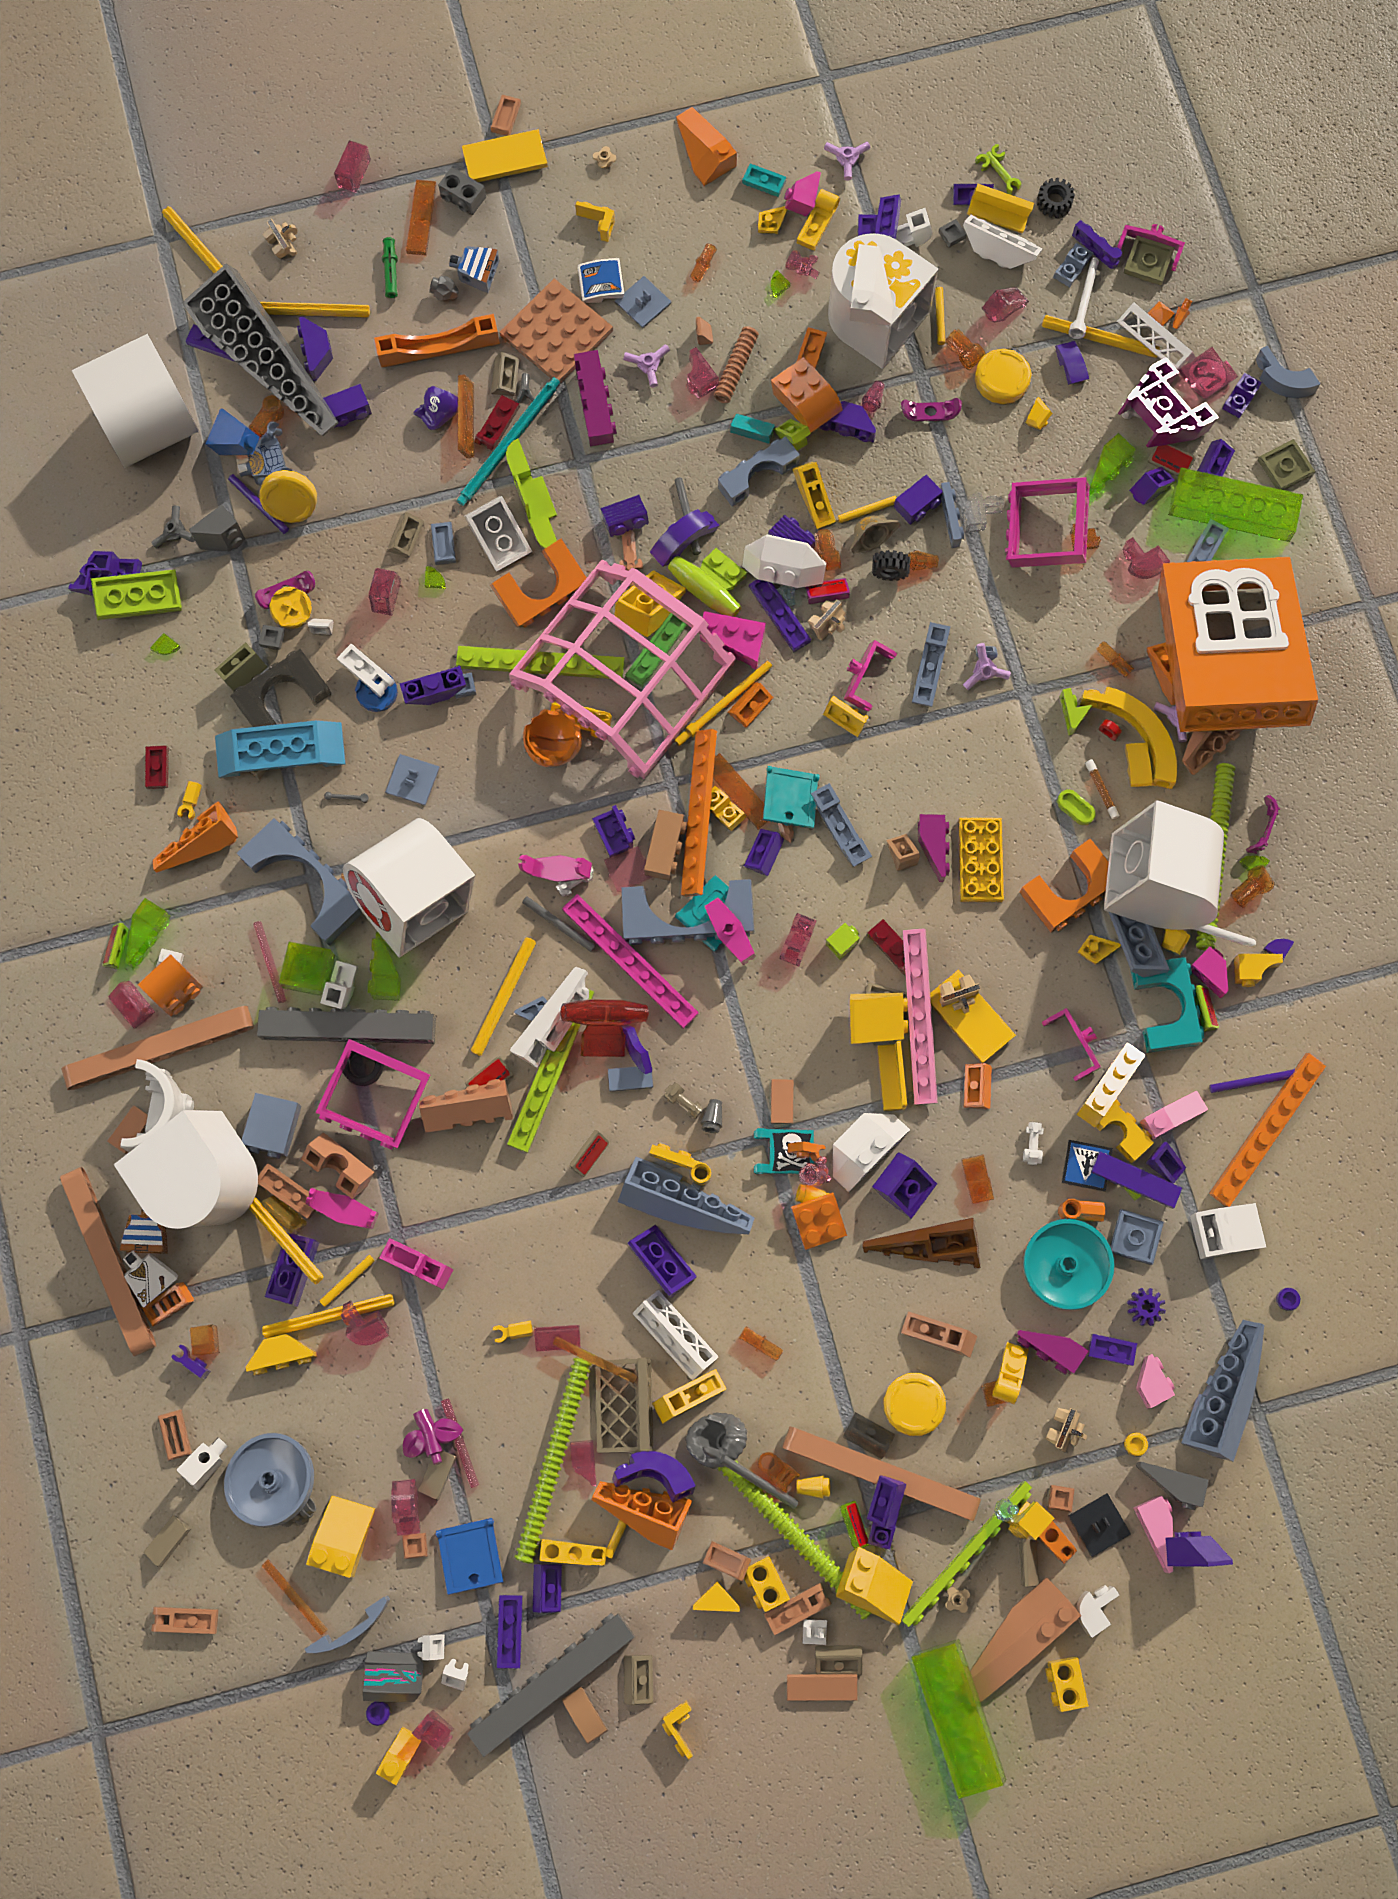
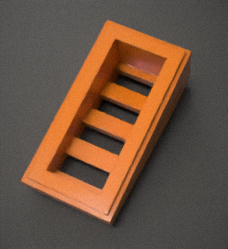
M180 1282L141 1308L151 1325L155 1326L192 1303L194 1298L185 1283ZM169 1296H171V1298L173 1299L175 1306H173V1304L171 1303L170 1299L168 1298ZM161 1301H163L168 1311L164 1310L160 1303ZM155 1305L156 1309L158 1310V1312H159V1314H160L159 1317H157V1315H156V1313L154 1312L152 1306Z

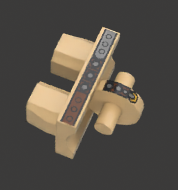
M272 219L267 221L269 228L263 233L264 238L270 244H273L276 240L279 242L272 248L274 254L280 259L287 254H290L292 257L295 256L297 252L291 243L296 240L295 235L298 232L295 225H288L285 222L281 227L276 225Z
M826 600L821 606V611L824 615L821 618L813 615L808 620L810 628L815 631L817 638L821 641L829 633L833 634L835 630L842 632L845 629L842 622L845 620L844 616L846 613L842 609V602L836 600L834 603Z
M970 975L959 978L958 981L961 989L958 991H954L951 982L940 985V1003L942 1007L959 1001L952 1005L954 1011L962 1009L964 1014L969 1012V1005L975 1004V1000L973 997L967 1000L966 998L979 994V990H981L979 983L975 984Z
M1058 1408L1054 1420L1064 1424L1061 1432L1050 1428L1046 1439L1060 1451L1066 1452L1069 1442L1077 1446L1079 1438L1082 1440L1087 1439V1435L1082 1433L1085 1425L1078 1422L1080 1414L1077 1410Z

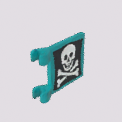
M755 1129V1139H770V1164H755V1174H814V1161L811 1157L797 1158L796 1154L787 1152L788 1143H814V1130Z

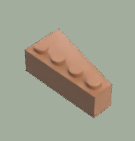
M495 1079L481 1086L470 1085L465 1090H450L440 1096L429 1095L419 1101V1109L426 1132L453 1129L458 1123L465 1127L472 1126L478 1120L492 1123L498 1117H504L505 1120L513 1119L511 1101L505 1080Z

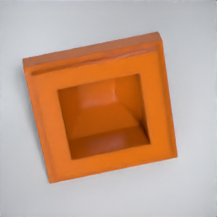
M1159 301L1147 314L1164 326L1175 313Z

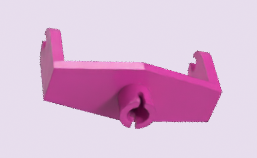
M1152 224L1151 230L1125 225L1117 248L1122 250L1126 236L1135 239L1136 236H1140L1175 247L1174 250L1178 252L1171 270L1176 271L1185 242L1163 235L1164 228L1159 225L1158 230L1157 224Z
M876 640L868 645L860 663L852 659L849 663L850 667H847V671L853 673L854 676L844 700L864 711H870L873 706L854 695L869 665L874 651L889 659H894L897 655L894 650Z
M521 855L519 857V860H522V863H518L519 869L530 876L556 882L590 879L592 863L584 858L575 859L562 855L535 859L528 855Z
M719 898L707 904L705 909L718 938L742 965L747 964L749 960H753L756 955L738 918Z
M1065 1008L1044 1020L1042 1024L1045 1027L1066 1015L1094 1066L1073 1077L1077 1082L1102 1068L1088 1044L1096 1040L1097 1036L1093 1033L1094 1031L1091 1026L1081 1032L1068 1008Z
M314 1188L310 1189L309 1196L305 1202L308 1206L338 1223L373 1229L379 1214L358 1201L351 1199L349 1196L319 1191Z

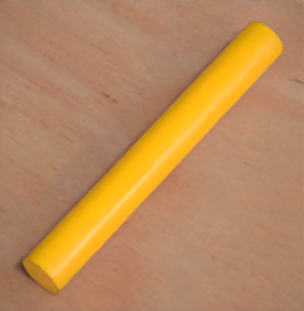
M936 287L937 344L944 345L943 287Z
M892 496L838 515V521L843 523L895 504L897 497Z
M369 1254L322 1297L319 1302L326 1307L375 1262L373 1257Z
M619 1520L607 1546L606 1556L611 1559L627 1527L621 1520Z

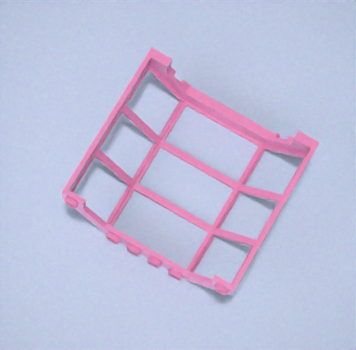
M601 560L510 672L509 676L510 683L515 689L519 691L522 689L526 693L529 688L543 692L544 697L548 701L558 703L562 711L567 715L571 716L573 714L577 717L578 722L583 727L592 728L596 731L595 734L598 738L612 743L628 761V771L636 778L640 776L642 779H645L731 670L736 658L731 652L728 653L722 648L724 643L716 633L711 634L707 629L709 624L704 618L637 569L631 568L627 571L623 565L614 563L610 566L607 561ZM599 576L611 585H614L617 580L624 581L603 608L580 601ZM631 584L692 628L671 656H668L609 612ZM574 607L597 614L575 643L552 637V634ZM603 618H606L665 662L642 692L580 648ZM697 633L701 635L714 651L713 659L722 665L721 669L702 693L675 662ZM545 643L568 650L546 679L523 672ZM575 653L636 697V700L613 728L552 684L553 680ZM670 667L697 698L674 728L647 698ZM641 704L647 708L669 734L646 764L618 734Z

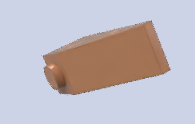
M909 1311L901 1331L902 1334L969 1358L977 1339L975 1334L966 1329Z

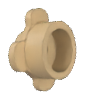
M604 146L602 150L593 154V159L597 160V164L601 168H608L616 161V155L610 152L609 147Z
M950 1587L947 1590L948 1601L945 1603L946 1608L950 1611L956 1609L961 1613H965L968 1610L967 1599L970 1597L969 1591L966 1589L962 1591L956 1590L954 1587Z

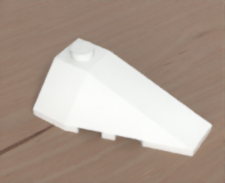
M859 244L849 321L890 326L893 302L880 247Z

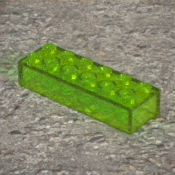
M1180 468L1176 477L1168 515L1206 524L1212 519L1232 530L1290 542L1296 533L1303 494Z
M960 1639L915 1652L911 1658L958 1799L1003 1786L1007 1779Z

